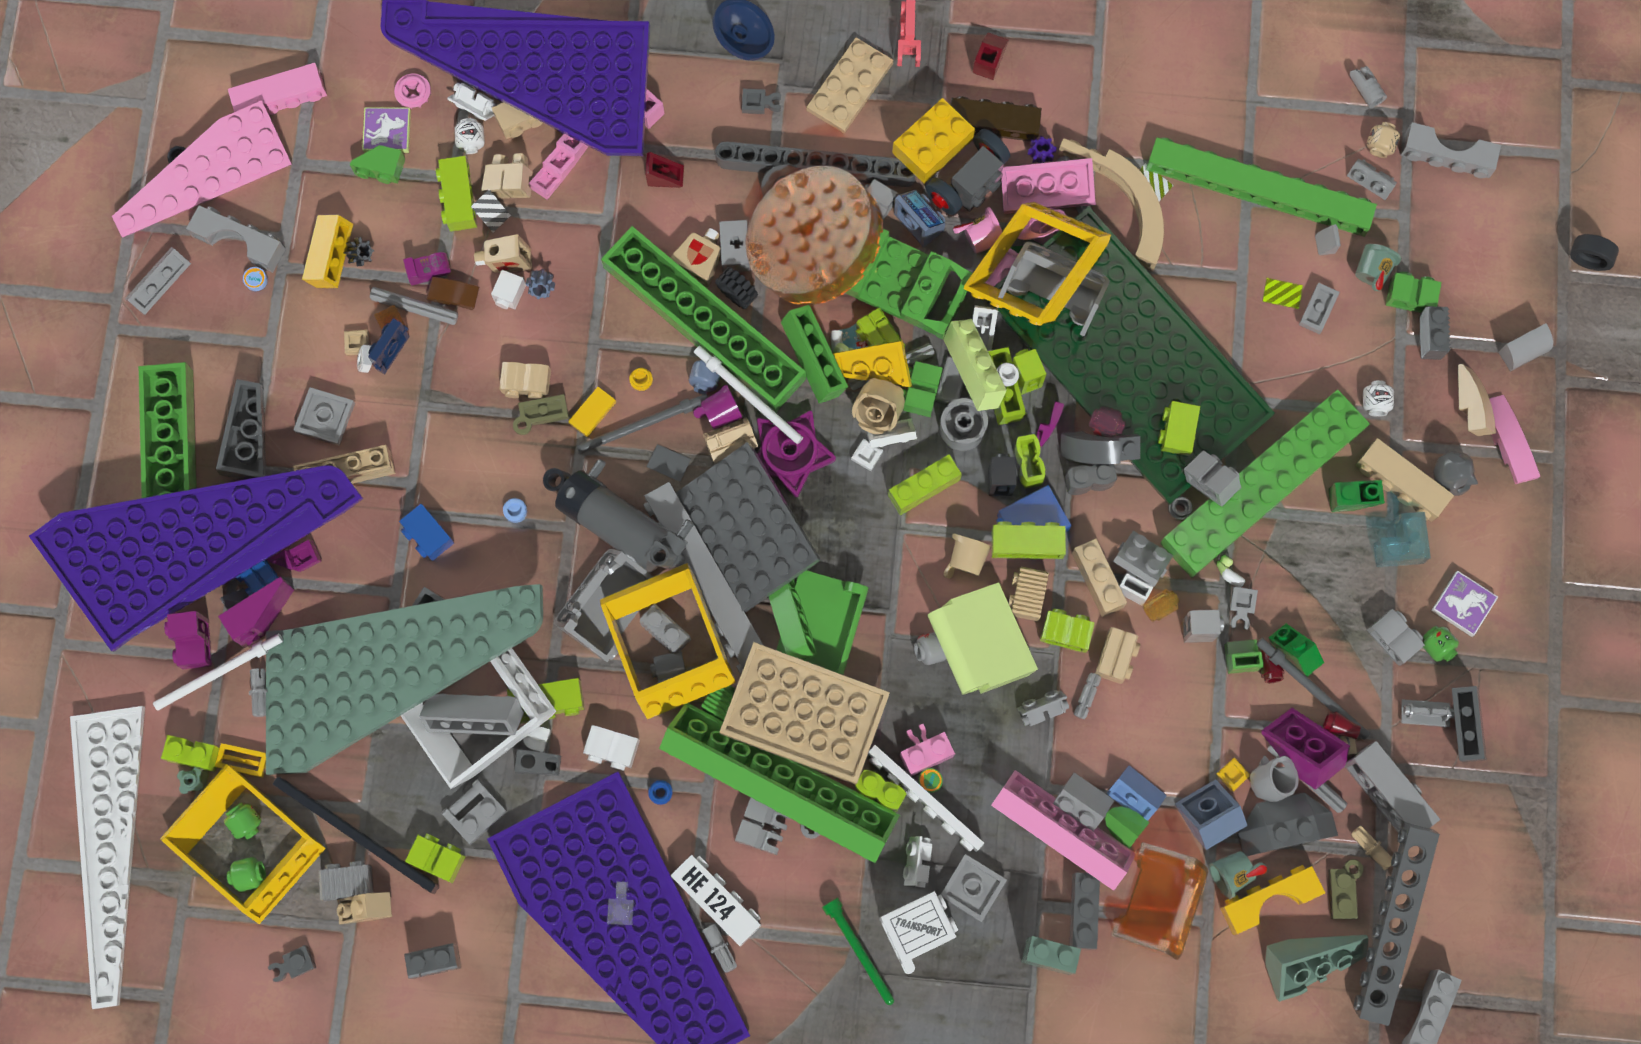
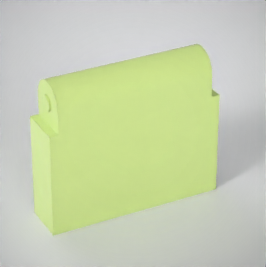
M999 582L953 598L943 605L942 608L927 615L962 695L979 690L982 694L1027 677L1038 670Z

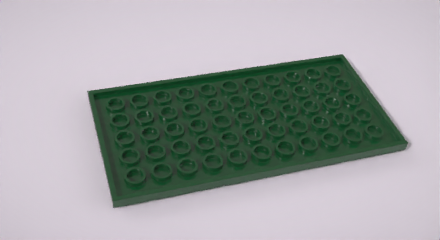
M1087 207L1074 219L1111 234L1109 244L1091 268L1105 275L1110 280V283L1085 336L1080 335L1084 325L1075 324L1069 315L1071 310L1065 307L1055 321L1043 323L1040 326L1030 323L1026 317L1010 314V310L1004 307L998 308L997 313L1030 350L1036 349L1045 367L1107 436L1138 434L1140 436V459L1129 461L1166 503L1170 505L1192 486L1186 480L1184 468L1203 450L1209 455L1214 454L1222 460L1270 419L1275 412L1093 210ZM1060 230L1042 247L1078 262L1090 243ZM1007 276L994 287L1001 290ZM1030 291L1026 295L1016 296L1042 309H1045L1050 301ZM1172 401L1200 406L1193 451L1189 456L1161 451L1162 444L1158 443L1160 431L1165 430L1166 421H1162L1164 408L1169 407Z

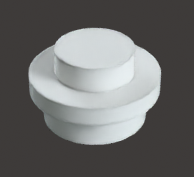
M1003 363L997 368L1004 386H1012L1017 382L1019 371L1016 366L1011 363Z

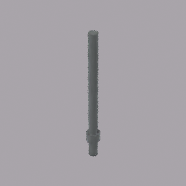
M703 394L691 400L688 398L679 401L680 404L576 445L579 454L683 412L684 414L692 412L693 408L701 406V402L707 399L708 396Z
M1263 637L1256 643L1269 656L1271 662L1276 666L1279 664L1333 713L1337 711L1350 721L1361 726L1359 736L1363 740L1370 735L1368 730L1285 658L1286 655L1279 648L1275 649Z

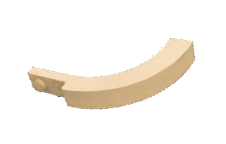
M1063 139L1058 155L1062 157L1068 156L1070 160L1092 158L1093 171L1115 182L1128 196L1136 211L1139 222V244L1134 257L1145 269L1153 272L1162 249L1164 223L1158 198L1147 178L1129 160L1110 149L1105 157L1095 149L1089 150L1082 147L1075 140Z

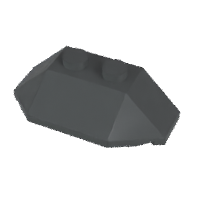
M1306 793L1291 795L1276 802L1264 801L1257 803L1246 819L1248 826L1237 833L1242 852L1246 856L1338 836L1332 812Z

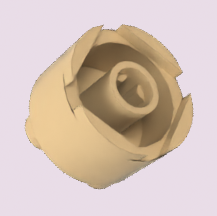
M870 379L862 387L852 407V415L858 420V425L863 430L872 434H883L884 431H891L896 426L904 409L903 389L885 380Z

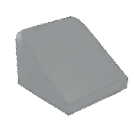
M1336 224L1327 227L1315 235L1319 255L1335 254L1341 246Z

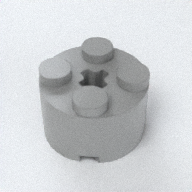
M960 398L952 401L941 415L939 430L943 441L949 448L959 451H967L981 444L988 426L987 413L985 410L977 411L971 399ZM960 422H964L967 427L963 428Z

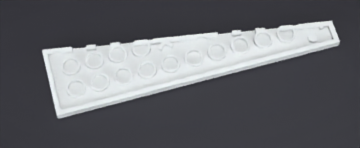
M143 706L70 716L92 1009L120 1005L145 707Z

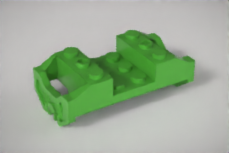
M847 215L838 238L817 275V279L822 284H827L871 306L880 308L882 311L934 334L943 340L951 321H953L960 308V303L963 302L967 290L964 289V285L973 273L931 251L930 255L889 237V231ZM857 227L864 229L839 279L833 273V270L836 269L847 247L852 229ZM950 271L956 272L962 281L956 295H954L948 305L943 320L927 319L929 313L933 310V305L938 295L940 296L941 289Z

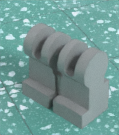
M750 798L743 817L749 819L750 822L742 819L735 842L777 855L779 848L769 845L767 840L773 839L782 842L784 837L777 835L775 831L771 830L769 832L764 830V823L772 826L773 829L786 831L788 826L778 822L776 817L791 818Z

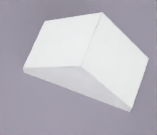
M975 305L972 320L987 351H991L998 308Z

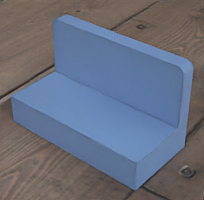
M1131 766L1124 770L1106 793L1122 807L1136 811L1147 821L1166 798V794Z

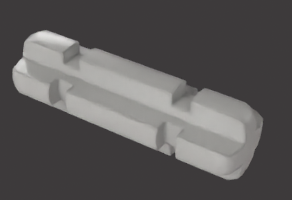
M1095 673L1088 675L1087 684L1084 685L1078 701L1079 705L1076 706L1074 711L1076 717L1080 719L1087 717L1088 707H1091L1097 691L1096 687L1099 686L1101 676Z

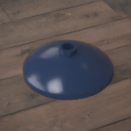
M726 0L715 10L712 20L714 33L720 44L729 53L743 60L755 61L765 57L771 51L775 40L774 29L767 15L758 6L747 0Z

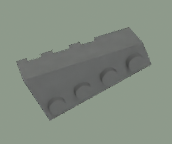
M236 380L216 466L219 475L243 480L266 476L264 390L260 383Z

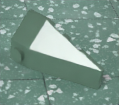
M1367 935L1299 938L1287 939L1267 945L1265 965L1276 999L1280 1002L1307 992V986L1316 981L1322 983L1327 980L1326 976L1336 969L1343 971L1365 958L1369 937Z

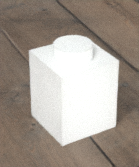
M502 270L491 293L495 304L503 309H508V307L516 309L526 287L524 278Z

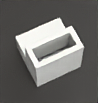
M1128 570L1119 585L1126 598L1141 606L1145 603L1153 589V586Z

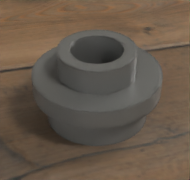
M1179 496L1168 506V510L1173 518L1184 520L1190 516L1192 504L1186 497ZM1176 506H1183L1184 511L1178 512Z

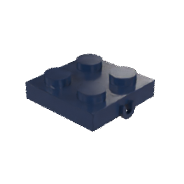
M394 318L383 327L382 336L378 342L372 344L368 352V358L375 369L384 375L410 337L407 333L409 329Z

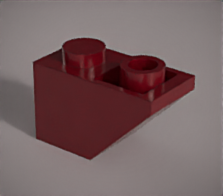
M988 32L975 58L973 73L994 80L1009 39Z

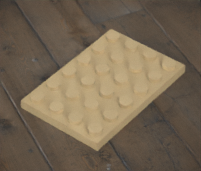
M753 642L719 734L857 784L890 692Z

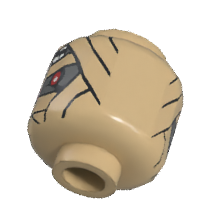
M1383 122L1382 125L1372 127L1367 140V147L1372 155L1386 158L1387 155L1395 153L1400 140V133L1395 129V125Z

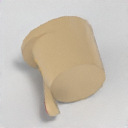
M953 534L952 538L955 539V545L951 561L944 570V576L950 579L954 574L955 568L979 576L991 546L968 537Z

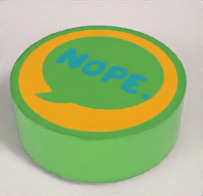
M933 768L925 769L918 778V784L928 793L937 792L943 783L941 773Z

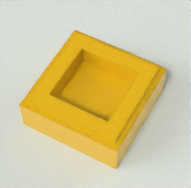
M1232 758L1216 773L1217 777L1231 792L1235 791L1250 777V774L1235 758Z

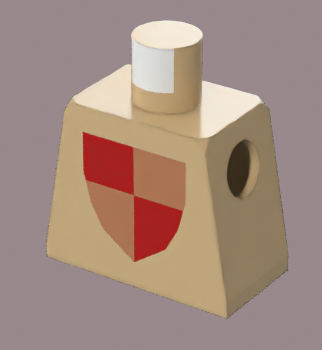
M711 228L707 230L704 237L691 233L670 257L707 288L711 283L721 258V248L715 244L720 234Z
M518 234L486 240L484 242V251L474 253V260L477 266L487 264L495 273H501L502 270L507 272L532 270L531 248Z

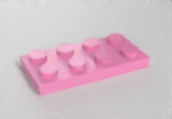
M1092 158L1003 167L1004 214L1016 213L1022 204L1036 202L1050 209L1096 205Z

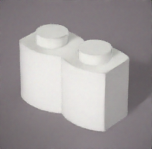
M592 725L583 753L588 755L587 760L599 764L602 763V760L611 762L610 767L624 771L625 767H632L640 740Z

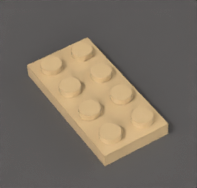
M855 38L808 104L807 111L840 132L845 133L893 65V59L860 39Z

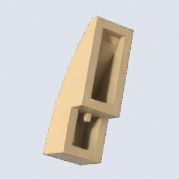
M1459 364V410L1468 414V431L1477 436L1496 434L1492 405L1482 382L1472 369L1464 364Z

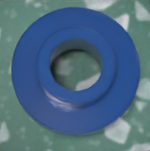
M659 780L651 784L648 795L653 803L663 805L671 800L673 790L669 783ZM660 788L665 790L663 797L656 795L657 790Z

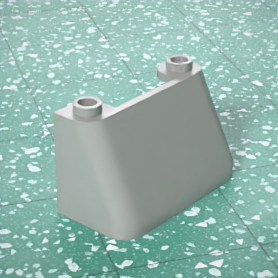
M609 549L599 559L556 616L554 625L603 661L608 662L609 659L615 658L618 650L601 608L600 599L648 580L653 576L622 551ZM638 611L616 620L621 634Z

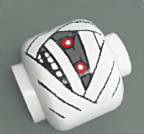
M462 119L455 126V145L460 150H463L464 153L475 154L484 146V127L476 119Z
M1372 381L1371 385L1364 388L1363 409L1369 412V415L1385 416L1393 409L1394 389L1386 385L1385 381Z

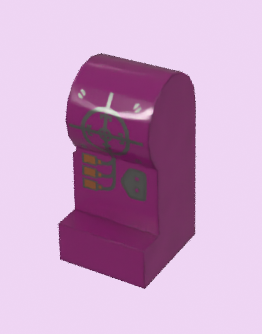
M443 252L416 259L412 257L403 259L411 286L430 281L432 277L440 278L451 273L447 254Z

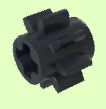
M361 237L354 238V242H346L348 248L343 253L348 257V263L356 262L358 267L364 266V262L372 261L370 257L374 250L369 245V240L362 242Z

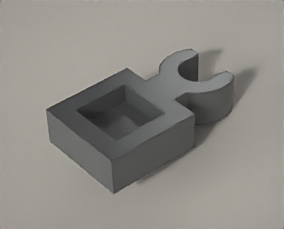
M743 89L742 113L765 114V108H769L773 112L781 111V105H775L772 102L774 100H781V94L772 93L766 96L765 89Z
M307 945L283 955L284 963H273L268 966L269 970H274L275 968L280 970V975L275 977L273 982L283 981L288 973L291 979H294L316 968Z

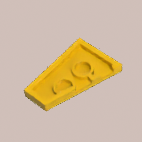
M903 340L834 353L835 360L843 377L865 381L877 378L905 387L912 386Z

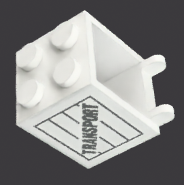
M935 891L880 918L881 924L906 974H910L915 970L912 962L913 958L956 938L957 926L952 917L947 918L944 912L947 908L942 895L937 896Z

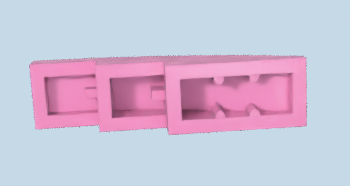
M563 134L556 142V148L543 162V168L529 182V187L548 200L589 146Z
M1505 396L1489 398L1496 434L1491 435L1494 444L1499 446L1504 464L1509 465L1514 483L1519 484L1538 479L1540 474L1534 457Z

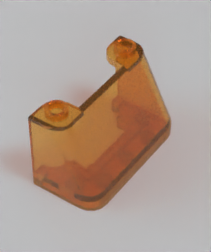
M1142 842L1141 847L1136 850L1134 861L1137 862L1140 872L1126 914L1119 915L1112 922L1111 936L1178 960L1185 948L1206 883L1208 868L1197 858Z

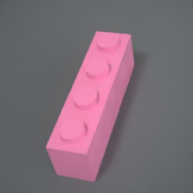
M316 63L228 89L234 112L263 101L269 115H273L285 108H296L308 101L315 102L327 96Z

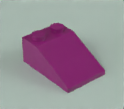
M279 577L218 617L233 641L244 648L247 646L250 648L253 644L261 641L260 638L266 635V631L270 629L294 589L282 577Z
M1290 708L1261 732L1280 757L1286 756L1292 760L1298 772V778L1315 790L1346 765L1350 745L1294 708Z

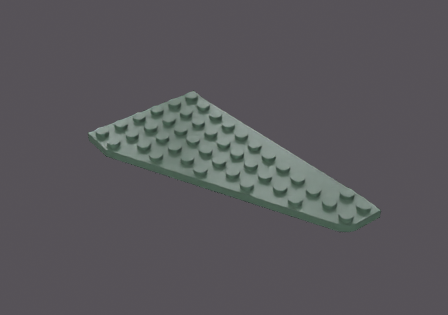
M540 584L514 586L288 630L266 631V640L278 633L283 638L282 643L269 649L266 654V689L268 690L266 692V775L306 773L533 636L540 629L543 622V586Z

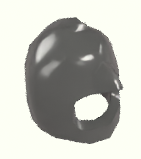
M1451 451L1438 458L1433 471L1434 480L1454 496H1460L1466 493L1471 485L1478 484L1474 475L1473 460L1469 455Z

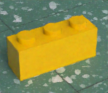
M340 215L317 216L302 277L303 281L316 288H338L346 257L343 252L347 251L348 246L346 242L350 240L353 223Z

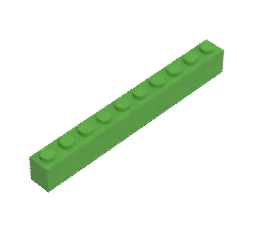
M1156 138L1146 168L1147 171L1327 226L1336 224L1340 230L1365 237L1371 227L1377 204L1372 203L1367 198H1355L1343 191L1335 192L1320 184L1312 185L1306 183L1301 178L1283 176L1278 171H1266L1254 164L1246 165L1240 163L1235 158L1217 156L1212 151L1204 152L1195 149L1192 145L1177 144L1169 138Z

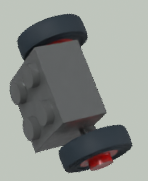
M981 129L974 136L973 142L978 152L952 177L951 184L948 185L945 181L935 177L925 187L928 196L934 204L950 215L956 214L962 206L969 212L974 207L979 208L986 200L985 196L990 191L992 193L996 191L1001 184L1000 179L1003 176V165L1009 160L1010 152L1003 141L987 129Z

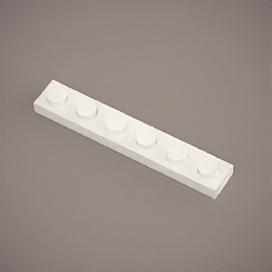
M876 745L873 746L868 752V755L871 757L869 761L878 770L883 768L889 773L887 778L892 783L901 784L907 789L906 795L915 803L919 800L925 806L923 810L931 818L934 819L937 816L943 822L941 826L950 835L957 834L961 838L960 844L971 852L973 849L977 852L984 844L982 840Z

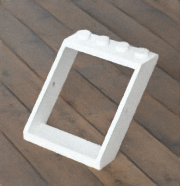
M512 648L490 662L531 720L517 730L515 735L508 737L474 765L470 763L449 732H428L419 717L426 700L400 715L450 789L476 776L556 712Z

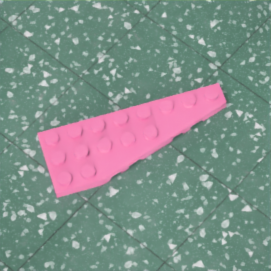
M263 101L218 119L120 208L112 218L122 238L292 165Z

